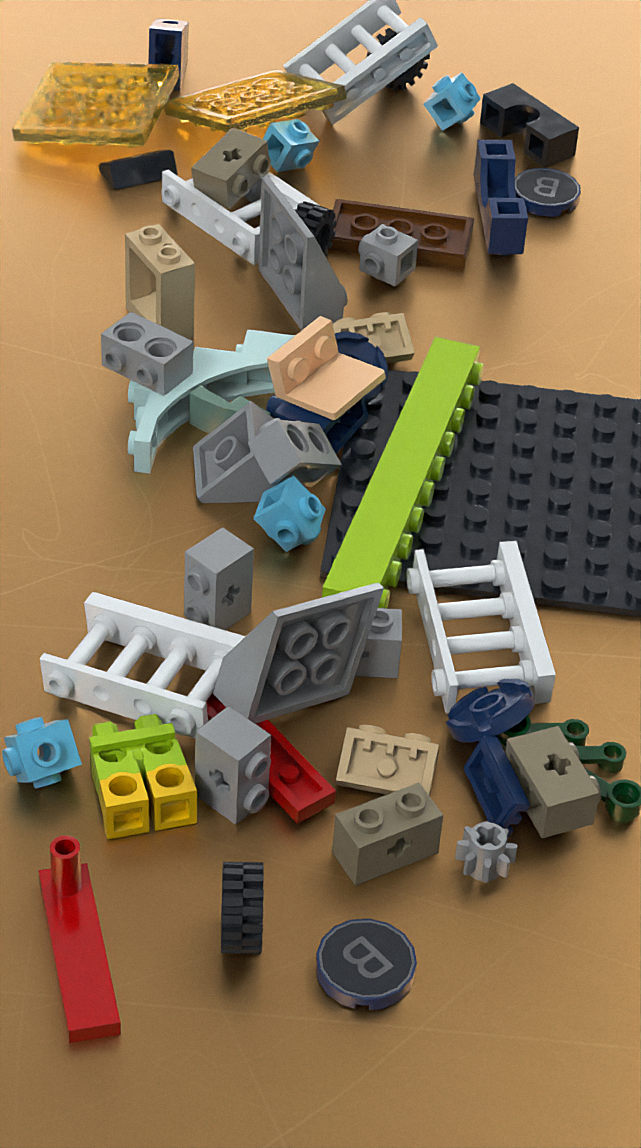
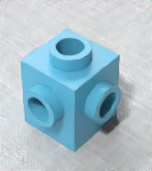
M461 72L451 79L446 75L432 86L434 92L423 105L443 131L456 122L460 125L470 119L475 114L473 108L481 100V97L478 95L475 86Z
M299 119L270 123L263 137L264 140H267L270 165L277 172L306 167L311 162L313 152L319 143V140L310 131L308 125Z
M293 475L263 492L253 519L265 530L270 538L274 539L287 552L300 544L308 545L318 537L321 532L320 525L326 508Z
M37 717L16 724L17 733L4 737L7 748L2 750L3 761L9 775H16L17 782H33L34 788L44 787L61 781L60 772L82 765L68 719L55 720L44 724L43 718Z

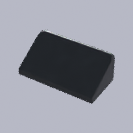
M157 150L102 162L99 165V170L114 189L162 180V172L167 169L175 175L178 174L174 151Z

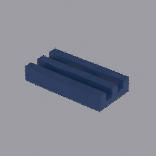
M483 735L463 768L488 821L499 825L503 829L507 828L509 830L508 837H510L513 833L511 824H519L522 819L519 811L526 812L530 807V803L498 738Z

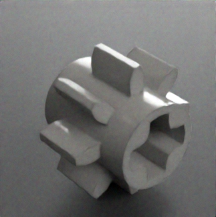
M488 821L479 823L473 828L466 826L464 828L463 840L457 841L455 859L465 861L463 874L470 875L484 883L496 879L499 875L506 878L510 863L515 862L517 852L516 844L507 843L509 830Z

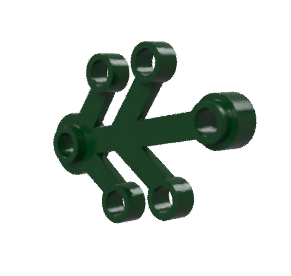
M527 715L512 728L495 736L498 738L503 750L506 751L507 739L559 726L569 743L572 742L576 746L582 764H598L603 771L609 773H616L623 769L627 754L626 749L616 742H606L598 746H585L588 740L589 727L579 719H569L562 723H531V719ZM585 768L589 776L596 778L601 790V800L605 802V808L612 819L626 823L640 815L641 786L627 779L616 780L610 784Z

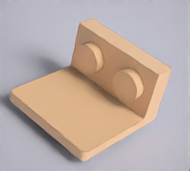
M319 316L267 358L277 398L332 420L338 419L386 378L383 369L339 353L332 320Z

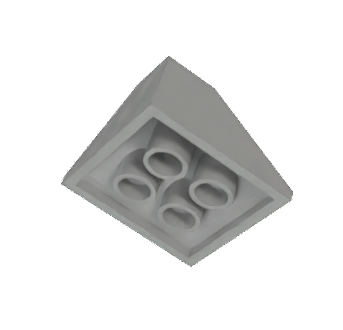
M269 176L262 177L258 270L301 330L319 316L330 319L332 323H335L343 318L344 306L347 305L348 298L345 287L340 284L316 238Z
M379 583L272 611L223 657L213 694L226 707H231L254 724L348 695L384 587Z

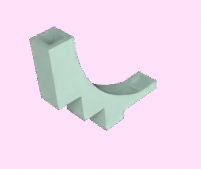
M247 329L244 343L237 344L235 352L195 347L193 352V374L165 396L130 380L128 403H134V419L136 420L137 431H130L128 454L134 455V472L150 474L158 447L172 432L189 420L190 392L200 385L228 402L235 400L239 396L249 397L275 393L267 358L295 335Z

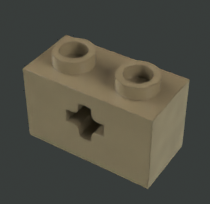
M232 128L191 167L194 188L219 205L230 209L241 197L247 194L248 190L261 177L268 173L271 161L267 140Z
M559 726L507 739L505 754L530 803V807L526 812L542 838L594 824L597 804L601 801L599 784L594 776L588 775L580 762L576 746L572 742L569 743Z
M413 784L335 814L332 853L354 885H359L439 853L444 815L421 784Z

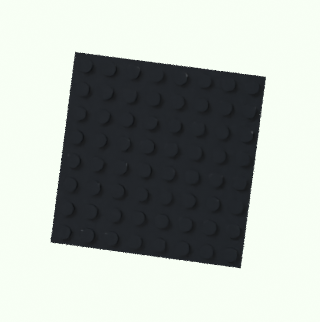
M388 370L387 381L378 397L366 405L368 418L344 445L320 577L327 578L419 372ZM492 380L481 381L479 386H475L470 409L463 408L465 409V417L460 433L453 432L455 433V441L450 457L443 456L445 458V465L440 481L433 480L435 487L429 507L422 506L424 509L423 521L419 532L411 533L413 535V542L407 560L400 559L402 568L396 587L408 588L406 573L407 569L413 568L415 550L424 549L428 569L433 571L491 565L492 560H497L499 542L516 541L535 604L641 617V399L615 397L609 394L581 393L568 389L539 388L533 385L505 384ZM492 582L434 588L436 592L485 598H500L501 594L500 586H494Z

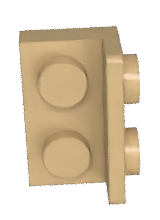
M381 312L370 318L355 320L352 317H346L332 323L334 333L347 331L362 334L369 338L368 342L373 344L375 348L378 346L384 353L387 364L412 360L415 354L404 313L391 315L388 312Z
M359 725L358 729L347 727L336 785L387 795L420 783L430 796L435 765H437L439 744L431 743L429 737L416 733H406L404 737L387 735L384 729L373 725Z

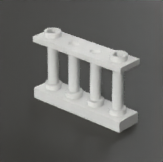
M369 0L283 65L297 90L310 83L319 92L315 99L324 116L332 125L438 47L428 23L421 17L408 26L398 16L401 14L396 0ZM388 24L397 35L382 46L372 35ZM362 44L371 55L355 65L346 54ZM335 63L345 74L329 85L320 74Z
M168 169L162 172V202L251 264L256 265L259 263L260 226L254 229L245 222L261 215L262 177L244 196L252 203L236 211L229 212L194 188L193 178L184 181ZM269 171L264 176L271 178L293 209H297V205L303 203V201L319 205Z
M499 542L497 560H492L491 565L433 571L428 569L424 549L415 550L413 568L407 569L406 573L409 594H416L434 665L431 675L432 688L435 696L442 697L445 713H449L451 707L456 703L458 689L497 686V682L503 679H520L527 682L533 693L535 704L549 703L556 674L517 542ZM492 582L494 586H500V598L437 604L434 588L477 583ZM502 615L503 619H509L511 625L509 631L446 637L442 621ZM511 649L513 653L518 652L520 657L519 665L455 672L451 655Z
M92 592L84 602L88 633L70 657L66 660L46 653L40 657L44 691L134 720H138L140 716L157 714L163 724H173L175 733L196 739V731L208 722L206 701L214 691L222 659L246 636ZM104 641L126 646L107 672L85 666ZM144 652L165 658L147 684L125 678ZM183 664L206 670L188 696L165 690Z

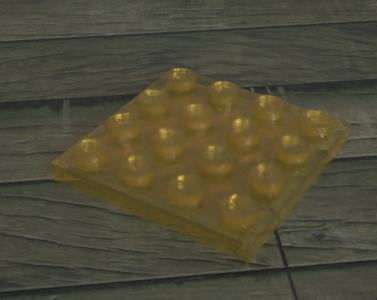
M52 61L12 128L14 141H27L30 144L56 142L62 145L84 143L94 146H104L107 144L124 145L126 147L144 146L179 79L178 65Z
M273 70L163 101L165 114L179 118L180 122H193L197 127H210L211 131L228 133L232 128L247 133V128L269 127L270 123L276 122V119L279 118L295 119L306 115L305 111L310 109H331L334 107V102L346 99L345 85L281 70Z

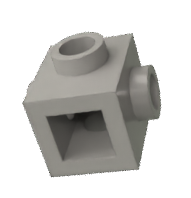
M381 224L370 234L365 235L359 244V270L380 281L396 286L415 271L418 240L397 231L393 227Z

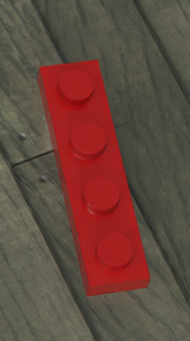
M213 693L206 701L208 721L226 708ZM268 719L255 723L271 735L269 794L296 823H299L335 804L336 790Z

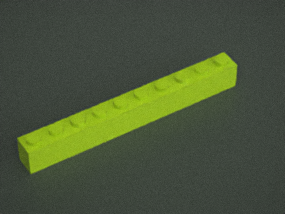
M439 337L434 338L325 580L322 598L379 583L384 589L378 608L387 609L390 598V590L388 588L389 586L396 587L402 568L400 559H408L413 542V535L411 533H418L421 528L424 516L422 506L429 507L435 487L433 480L440 481L445 465V458L443 456L450 457L455 441V433L453 432L460 433L465 417V409L463 408L470 409L475 386H479L481 383L484 363L478 362L480 346Z

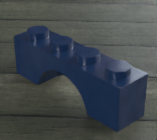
M477 140L473 174L488 254L501 256L524 253L528 224L524 198H516L515 194L516 158L512 140Z

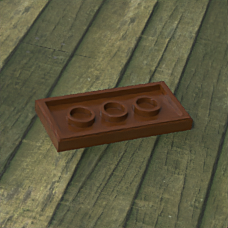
M343 199L335 200L333 212L336 214L334 219L336 220V226L333 230L336 232L335 237L331 239L333 243L332 250L359 253L358 249L362 238L383 224L418 240L417 262L465 268L474 218Z

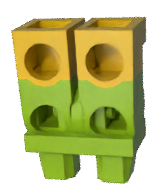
M157 714L140 716L135 721V729L118 732L117 725L112 722L94 724L92 727V737H89L90 770L103 813L107 840L149 832V804L155 831L197 823V789L177 739H175V730L172 723L163 724Z

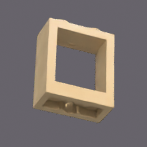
M159 224L145 226L139 230L126 233V309L187 339L194 338L195 263Z

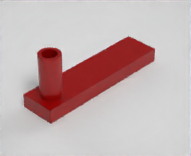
M67 835L59 836L50 844L51 868L38 870L69 1043L121 1035V1022L88 864H81L80 843L76 838Z

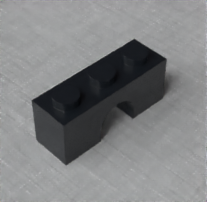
M514 83L483 94L480 123L501 138L515 133L525 134L523 153L538 164L547 168L575 156L579 133L577 125Z

